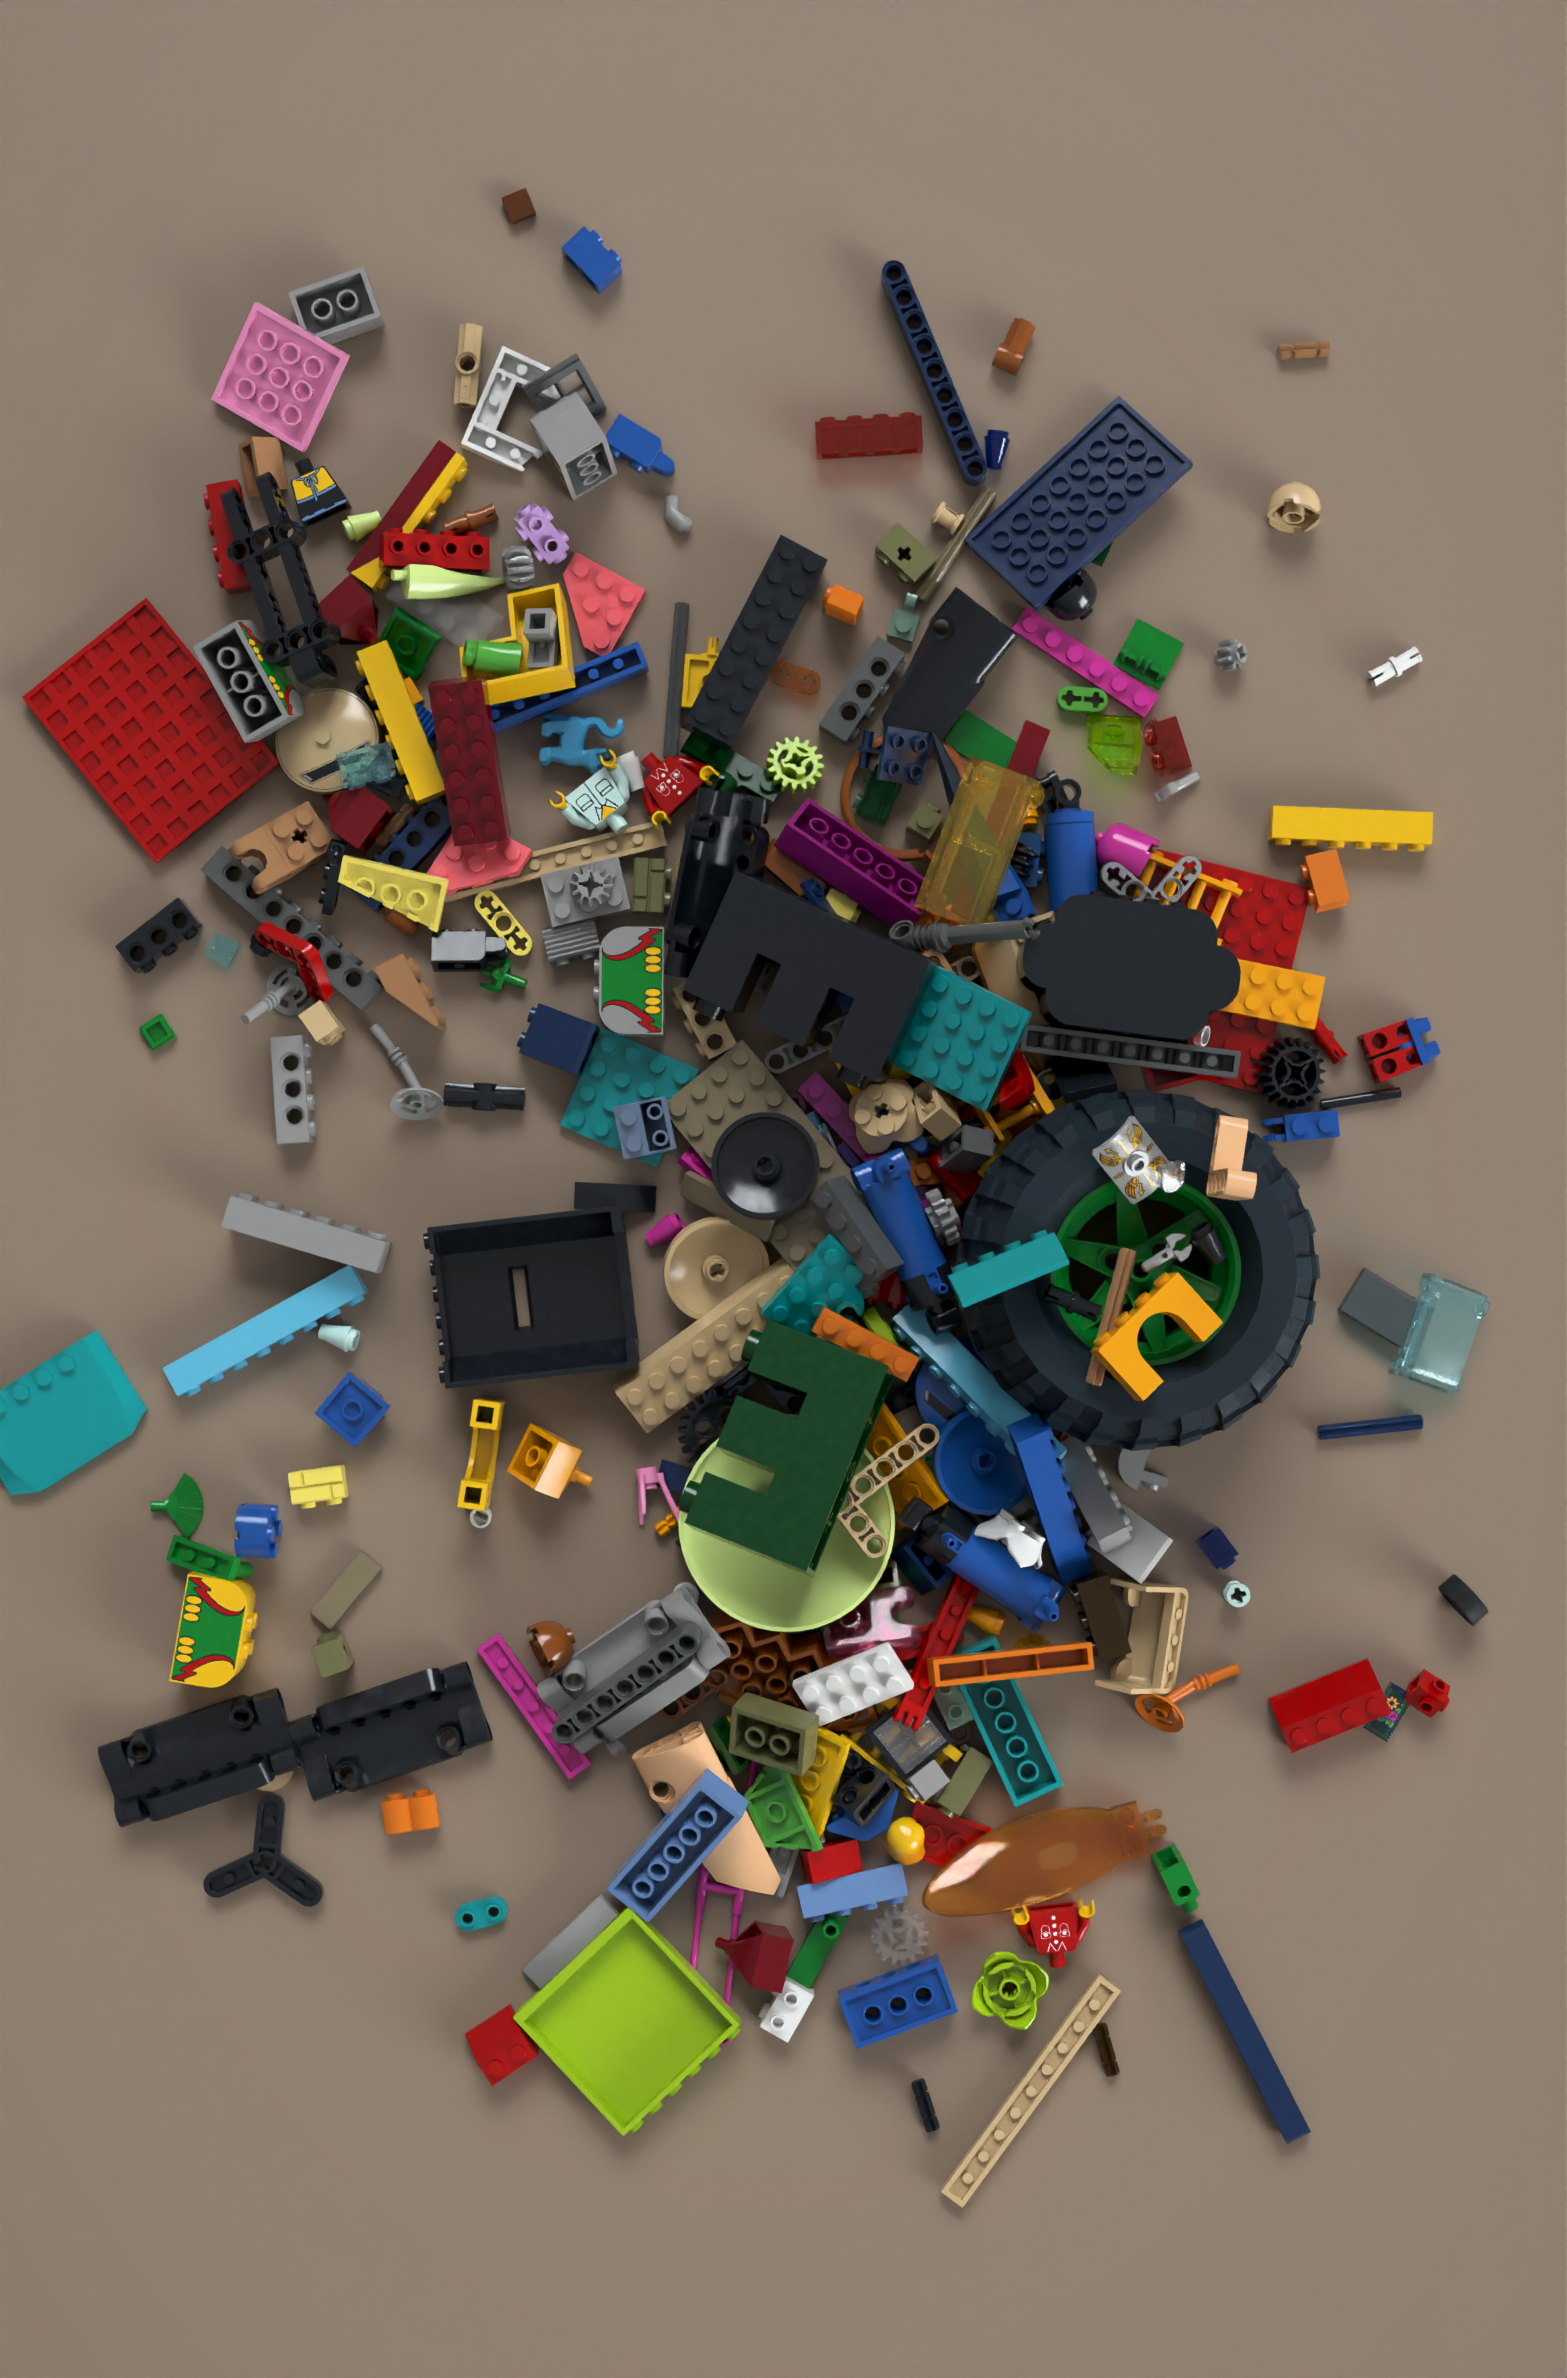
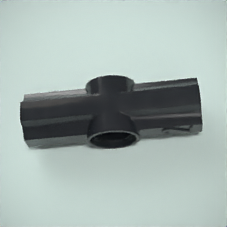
M445 1083L444 1106L470 1107L472 1110L496 1111V1109L524 1111L526 1088L503 1087L491 1083H473V1085Z

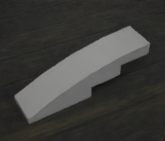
M600 1894L568 1922L563 1930L551 1939L536 1956L525 1964L522 1971L541 1989L618 1916L619 1912Z

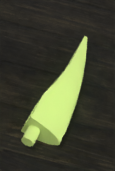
M409 564L401 570L392 569L391 579L401 581L403 594L406 599L449 598L487 590L505 583V580L502 578L468 575L449 571L434 565Z

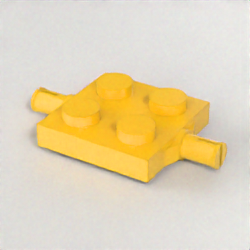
M712 637L707 638V653L699 655L685 654L681 704L683 709H691L719 655L717 653L719 638L714 637L713 648Z

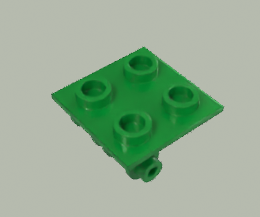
M1137 619L1113 665L1159 690L1184 643Z

